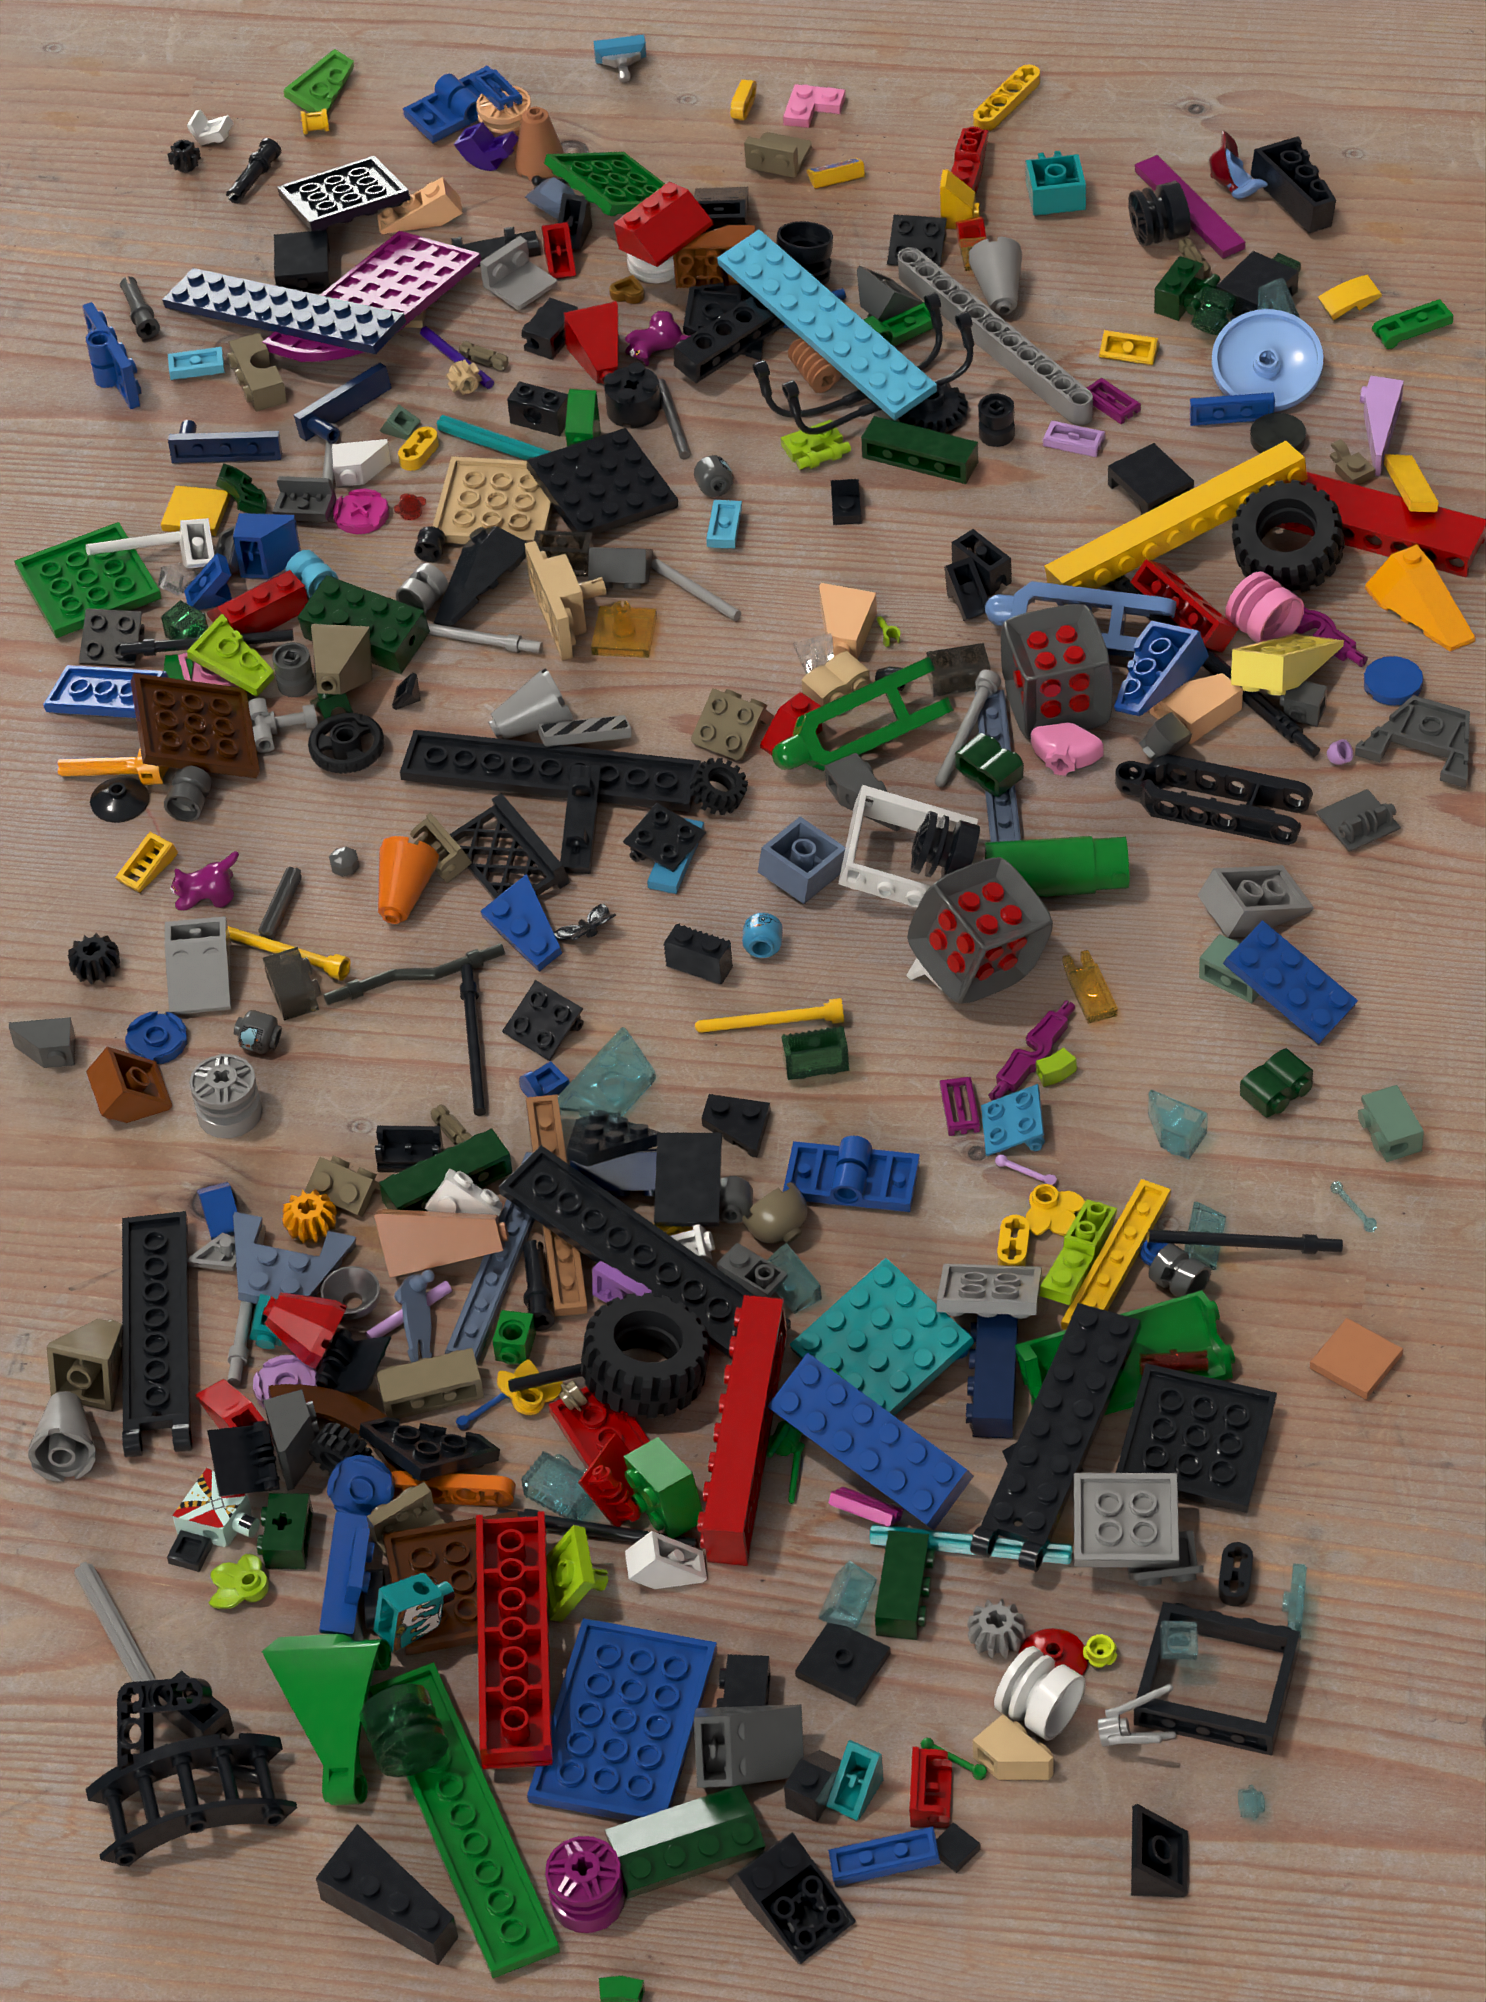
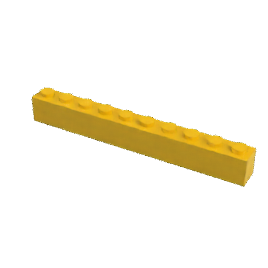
M1284 441L1044 565L1047 583L1098 589L1140 567L1145 559L1153 560L1236 517V511L1240 504L1246 505L1245 498L1252 492L1255 494L1259 493L1260 487L1266 484L1268 487L1275 485L1276 481L1281 480L1284 481V484L1291 483V480L1301 482L1307 480L1305 457L1287 441Z

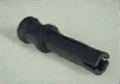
M270 138L262 139L259 143L260 148L257 152L250 155L249 164L226 192V196H230L228 199L235 204L240 203L260 174L268 172L273 159L280 156L281 148L274 140Z
M529 1240L523 1245L527 1290L524 1293L523 1300L528 1308V1313L534 1315L536 1331L549 1329L555 1322L554 1314L550 1311V1304L553 1298L552 1292L546 1285L543 1243L539 1241L537 1249V1240Z

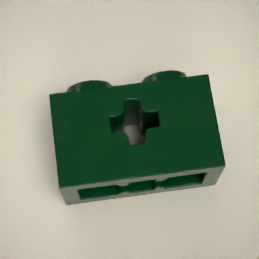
M269 1493L267 1507L263 1506L261 1510V1525L264 1527L263 1535H258L257 1553L263 1556L266 1569H306L314 1513L309 1494Z

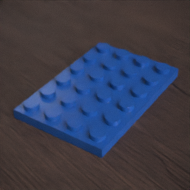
M583 1618L551 1718L553 1765L536 1766L527 1794L528 1802L628 1822L671 1808L694 1732L695 1709L701 1708L717 1653V1642Z

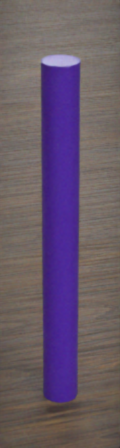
M427 326L420 330L422 337L454 363L466 360L468 365L472 363ZM480 370L478 374L482 381H479V383L486 389H490L494 385V380Z

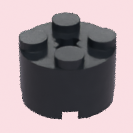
M634 362L628 367L620 368L604 377L607 416L614 424L623 427V423L631 424L632 428H640L651 424L659 416L658 412L661 409L659 379L654 372L644 368L642 363Z

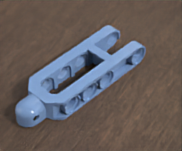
M1031 581L1017 591L1014 596L998 594L990 597L985 605V613L992 624L1003 626L1004 621L1027 613L1028 605L1035 603V600L1055 602L1058 606L1081 604L1086 605L1090 610H1092V607L1112 609L1108 634L1101 633L1108 655L1133 658L1135 654L1134 645L1138 637L1123 636L1126 615L1150 617V614L1172 616L1174 618L1177 602L1164 597Z

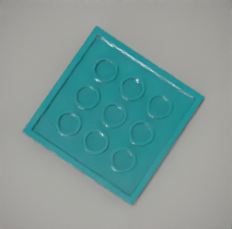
M884 1258L789 1345L792 1351L801 1359L808 1352L828 1368H834L847 1382L895 1416L974 1344V1341L945 1312H937V1304L887 1258Z

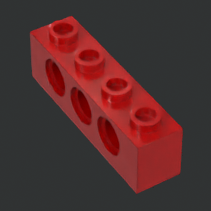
M1145 559L1130 581L1144 595L1164 597L1176 601L1174 618L1172 616L1169 617L1181 627L1200 631L1206 648L1223 653L1239 630L1164 564Z

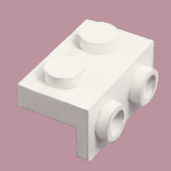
M449 1169L443 1182L427 1202L425 1209L431 1212L498 1215L499 1217L502 1203L494 1192L488 1189L482 1190L473 1184L472 1179L467 1174Z

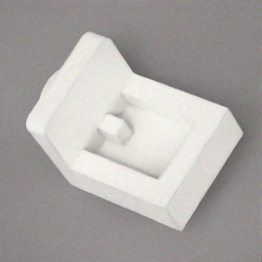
M198 110L193 114L187 127L199 145L202 146L224 141L228 137V132L234 123L228 115L208 121L203 112Z
M700 1224L693 1225V1230L671 1235L672 1238L705 1261H713L711 1251L715 1250L712 1234L710 1231L706 1232V1229Z

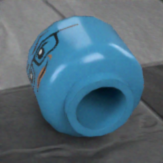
M756 913L747 918L743 926L742 936L743 947L746 952L758 958L774 956L782 945L783 927L780 920L768 913Z

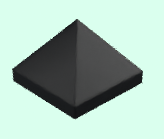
M414 672L397 686L392 708L395 710L421 701L418 678Z

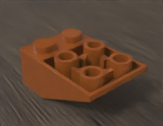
M727 225L701 234L675 253L673 261L676 288H689L716 283H724V286L739 284L718 265L717 257L756 232L755 225Z

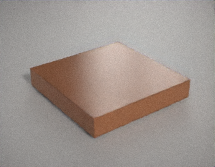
M1346 1318L1310 1361V1369L1367 1400L1403 1356V1348Z

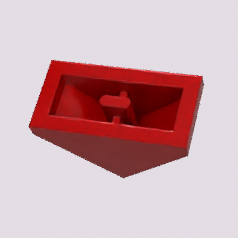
M568 222L541 226L548 274L556 279L576 276Z

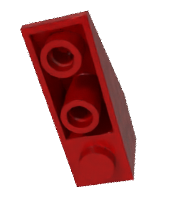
M225 1379L195 1394L199 1403L219 1429L251 1426L255 1422L265 1421L253 1403Z

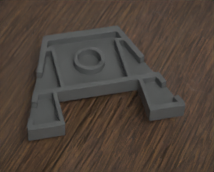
M1413 695L1389 716V721L1382 727L1377 726L1371 731V736L1363 742L1361 740L1356 745L1355 756L1380 763L1391 742L1401 744L1408 748L1448 758L1441 770L1440 781L1466 788L1468 781L1470 711Z

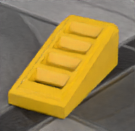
M150 831L115 878L117 881L140 893L174 860L178 851L173 843ZM155 850L159 852L157 855L153 854ZM147 858H149V859H151V860H153V861H152L151 864H150V863L146 862L145 860H146ZM139 866H142L146 868L145 872H142L137 868ZM132 873L140 877L137 882L129 878Z

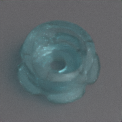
M1249 1785L1247 1789L1238 1790V1807L1242 1818L1252 1817L1254 1821L1259 1817V1813L1265 1811L1262 1791H1256L1253 1785Z

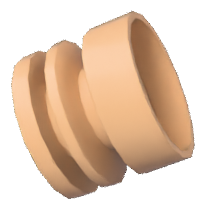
M513 86L522 95V104L517 105L513 102V107L510 108L504 105V110L499 111L481 93L477 99L478 121L480 123L483 122L495 138L514 131L519 137L522 114L531 107V98L527 91ZM501 89V91H502L506 96H509L505 91H503V90ZM517 143L513 147L514 152L512 154L516 153Z

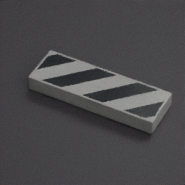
M625 715L538 724L539 735L546 747L631 737V727Z

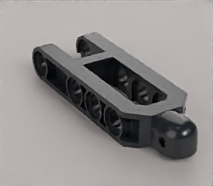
M1171 754L1158 757L1150 764L1136 761L1122 762L1115 771V784L1119 791L1126 795L1140 797V803L1151 817L1282 845H1290L1297 841L1301 830V823H1298L1292 817L1277 814L1274 810L1258 806L1301 813L1308 809L1313 796L1312 789L1300 781ZM1134 767L1137 771H1131L1130 768ZM1173 770H1182L1186 773V775L1177 774ZM1202 776H1211L1215 779V781H1208L1204 779ZM1231 782H1240L1245 787H1237L1233 785ZM1171 786L1247 803L1246 805L1241 803L1240 805L1217 801V798L1211 797L1206 799L1187 795V792L1184 791L1178 793L1164 790L1163 788ZM1290 794L1300 795L1303 800H1297L1291 797ZM1161 801L1169 802L1173 804L1174 807L1165 806L1161 803ZM1190 808H1198L1201 811H1203V813L1194 812ZM1219 814H1227L1233 819H1225ZM1278 826L1287 827L1292 832L1283 831Z

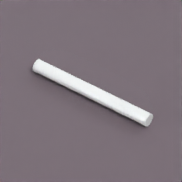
M180 531L87 544L86 552L88 555L179 543Z

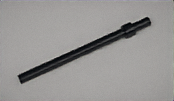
M293 629L241 634L247 645L294 641ZM199 637L155 641V638L143 639V642L120 644L121 656L134 654L156 656L157 652L188 650Z
M464 964L461 967L462 983L460 984V998L464 1001L473 1111L475 1115L482 1116L486 1113L476 1004L479 992L478 984L474 982L473 966L471 964Z
M1148 1229L1147 1242L1301 1250L1302 1254H1316L1317 1251L1342 1252L1343 1250L1342 1239L1318 1238L1317 1235L1303 1234L1302 1237L1152 1229Z
M498 1508L496 1514L512 1512L517 1510ZM525 1508L524 1511H517L518 1517L538 1516L539 1510ZM545 1515L546 1529L568 1532L573 1525L585 1527L586 1535L632 1543H636L650 1532ZM678 1536L674 1539L694 1548L697 1547V1539Z

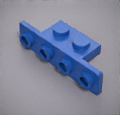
M336 1512L319 1626L320 1633L343 1634L350 1638L354 1634L361 1592L367 1593L370 1581V1572L364 1571L365 1562H372L374 1542H368L370 1528H368L367 1516L345 1512Z

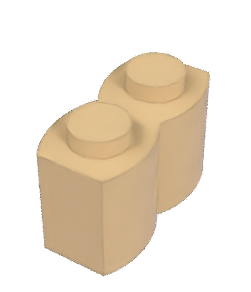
M848 651L839 653L824 666L811 670L802 678L803 694L823 706L870 684L869 670Z

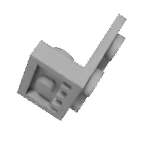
M521 236L480 261L483 287L517 310H521L557 286L556 278L529 261L527 240Z

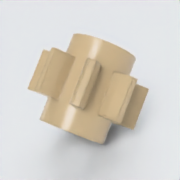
M466 360L455 362L450 367L449 373L446 374L449 380V387L453 392L459 389L462 395L472 393L477 389L479 381H482L478 374L480 370L474 362L468 365Z

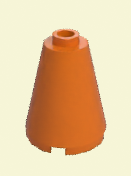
M404 836L385 838L379 849L378 913L384 921L391 924H398L407 920L438 866L439 854L433 847L420 840L418 845L408 843L409 837Z

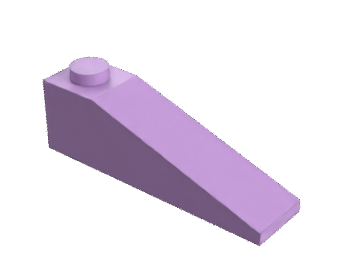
M1370 376L1367 387H1362L1360 403H1364V420L1372 464L1376 469L1375 476H1380L1384 465V456L1387 454L1402 404L1404 381Z

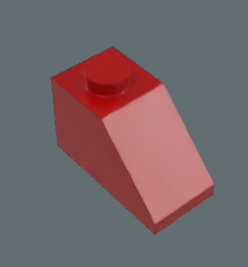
M802 692L796 694L779 707L760 743V748L772 755L775 745L793 736L797 718L821 707V705ZM822 723L818 725L816 735L823 731Z

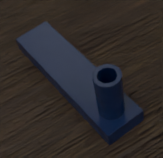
M380 362L294 414L299 437L307 441L317 435L329 443H335L340 437V431L331 423L335 424L392 389L386 366Z
M185 420L181 423L179 434H169L168 437L171 463L269 461L282 459L279 431L196 433V423L191 420Z

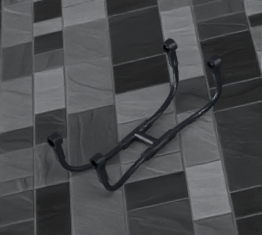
M936 292L924 296V303L929 310L932 327L936 332V341L930 355L917 366L921 371L934 361L942 346L943 321L940 313L941 301ZM967 311L955 315V321L960 329L963 345L967 351L966 360L952 374L935 380L934 382L939 386L960 377L968 370L972 363L974 355L973 346L975 345L971 330L973 322ZM761 360L752 366L754 374L758 378L762 396L765 397L771 410L781 416L794 418L798 428L806 434H821L860 416L865 417L882 410L861 390L845 395L842 399L812 409L801 410L798 398L799 388L794 380L782 384V390L787 398L790 410L782 409L772 399L771 395L773 392L769 381L770 370L766 361ZM864 399L871 402L860 406L858 410L816 428L807 427L801 417L817 415L844 405L849 406Z

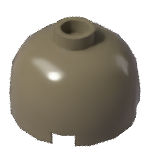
M787 1183L786 1185L789 1189L784 1192L779 1187L771 1191L749 1209L753 1214L749 1219L745 1215L743 1216L742 1222L756 1239L764 1243L775 1244L784 1240L786 1244H789L802 1234L799 1228L805 1223L808 1211L806 1201L795 1183Z

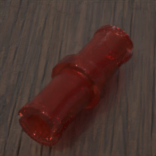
M1169 1349V1353H1140V1374L1143 1375L1146 1363L1182 1372L1208 1371L1207 1350L1177 1352V1349Z

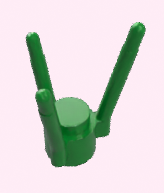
M781 1421L778 1423L774 1434L769 1438L766 1457L771 1458L774 1453L780 1456H789L790 1453L794 1454L788 1502L792 1504L795 1502L801 1454L805 1445L800 1442L802 1433L786 1421Z

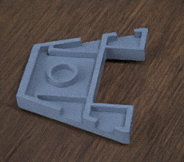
M234 1212L233 1227L238 1300L257 1304L260 1294L278 1298L280 1292L315 1297L321 1290L324 1280L332 1271H336L341 1266L342 1259L348 1252L351 1253L355 1249L356 1237L328 1231L320 1256L308 1255L256 1244L263 1225L262 1217Z

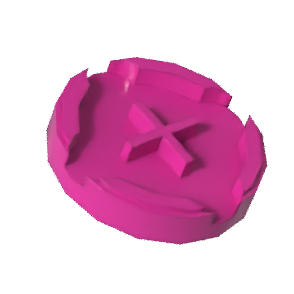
M354 489L349 491V495L344 498L340 496L333 506L334 522L338 528L351 534H367L378 530L386 523L389 517V507L386 498L381 497V493L370 489Z

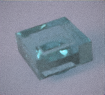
M1161 1621V1659L1197 1660V1622Z

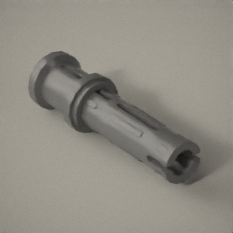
M128 276L130 284H128L125 277L121 280L120 287L131 308V321L136 325V332L140 338L151 339L159 333L160 325L154 318L152 307L145 303L136 279Z

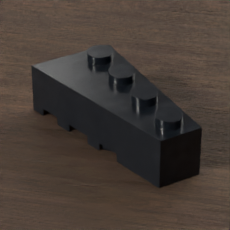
M1299 136L1254 149L1250 176L1253 179L1266 181L1268 186L1262 188L1309 233L1332 227L1336 199L1325 180L1320 179L1317 166L1311 164L1307 149L1301 147L1302 141Z

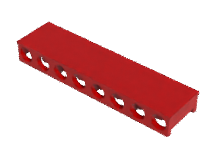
M1307 472L1308 479L1301 482V485L1304 486L1307 483L1315 485L1317 492L1324 490L1329 494L1330 500L1335 501L1341 515L1343 530L1350 529L1355 535L1351 538L1344 536L1346 546L1390 557L1391 554L1399 552L1394 545L1404 543L1408 548L1418 545L1423 552L1431 550L1435 553L1437 558L1429 560L1433 563L1436 570L1467 578L1469 567L1481 543L1484 544L1486 519L1442 507H1438L1437 512L1409 511L1401 496ZM1284 523L1276 526L1309 536H1314L1315 534L1312 529L1299 523ZM1377 536L1382 543L1374 545L1367 538ZM1459 558L1463 561L1464 566L1456 567L1449 560Z
M538 1511V1516L498 1519H483V1515H476L479 1746L482 1769L553 1765L545 1513L544 1511Z

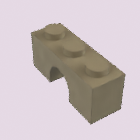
M260 332L229 341L231 352L227 353L230 368H236L234 372L238 385H244L242 390L245 400L252 403L255 411L287 403L284 382L276 365H270L266 344L262 343L264 340Z

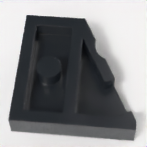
M709 1094L701 1118L702 1126L713 1133H722L724 1140L732 1145L737 1142L748 1149V1155L757 1158L771 1112L770 1103Z

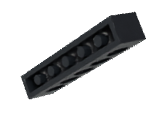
M751 296L747 300L741 301L727 313L721 314L707 326L698 329L690 337L679 341L674 346V366L696 384L786 324L758 299Z

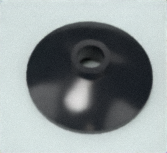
M130 777L109 779L97 786L90 797L93 813L101 820L113 823L134 819L146 809L149 803V793L146 786L139 780Z

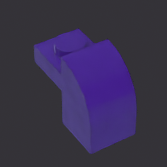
M481 122L464 129L454 143V146L465 160L474 167L485 171H493L499 167L503 159L509 157L514 152L513 147L518 141V136L514 131L495 138L486 125Z

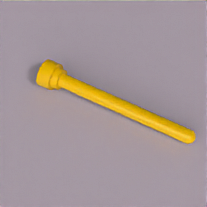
M228 926L231 940L322 968L325 973H328L329 977L343 981L349 973L351 961L346 956L335 954L334 956L325 957Z
M842 998L829 999L828 1003H823L824 1006L699 1020L695 1023V1029L698 1032H710L816 1019L832 1021V1024L844 1023Z

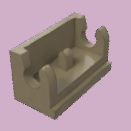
M430 812L426 815L427 818L411 831L410 835L415 839L422 832H425L413 844L418 845L420 840L437 851L439 859L435 871L446 883H449L471 865L472 861Z

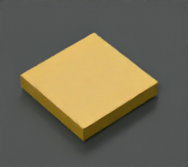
M176 485L161 521L162 531H180V520L208 518L211 536H216L229 503L230 494L226 490Z

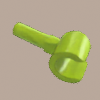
M879 616L876 621L883 630V645L885 647L890 646L889 638H895L897 643H900L901 632L899 628L888 626L884 618Z

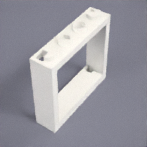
M862 785L854 804L838 884L907 904L911 907H918L922 897L931 887L930 885L854 863L863 816L917 831L928 811H933L938 814L936 827H938L943 815L949 816L948 831L953 832L959 820L977 825L978 819ZM866 799H870V800H873V802L871 803V802H867V801H865V800H866Z

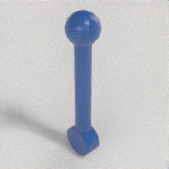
M500 1393L468 1416L458 1417L456 1419L457 1427L461 1430L467 1429L472 1420L509 1397Z

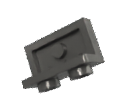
M278 477L277 484L280 493L272 511L273 514L295 515L296 521L328 522L337 499L329 478Z

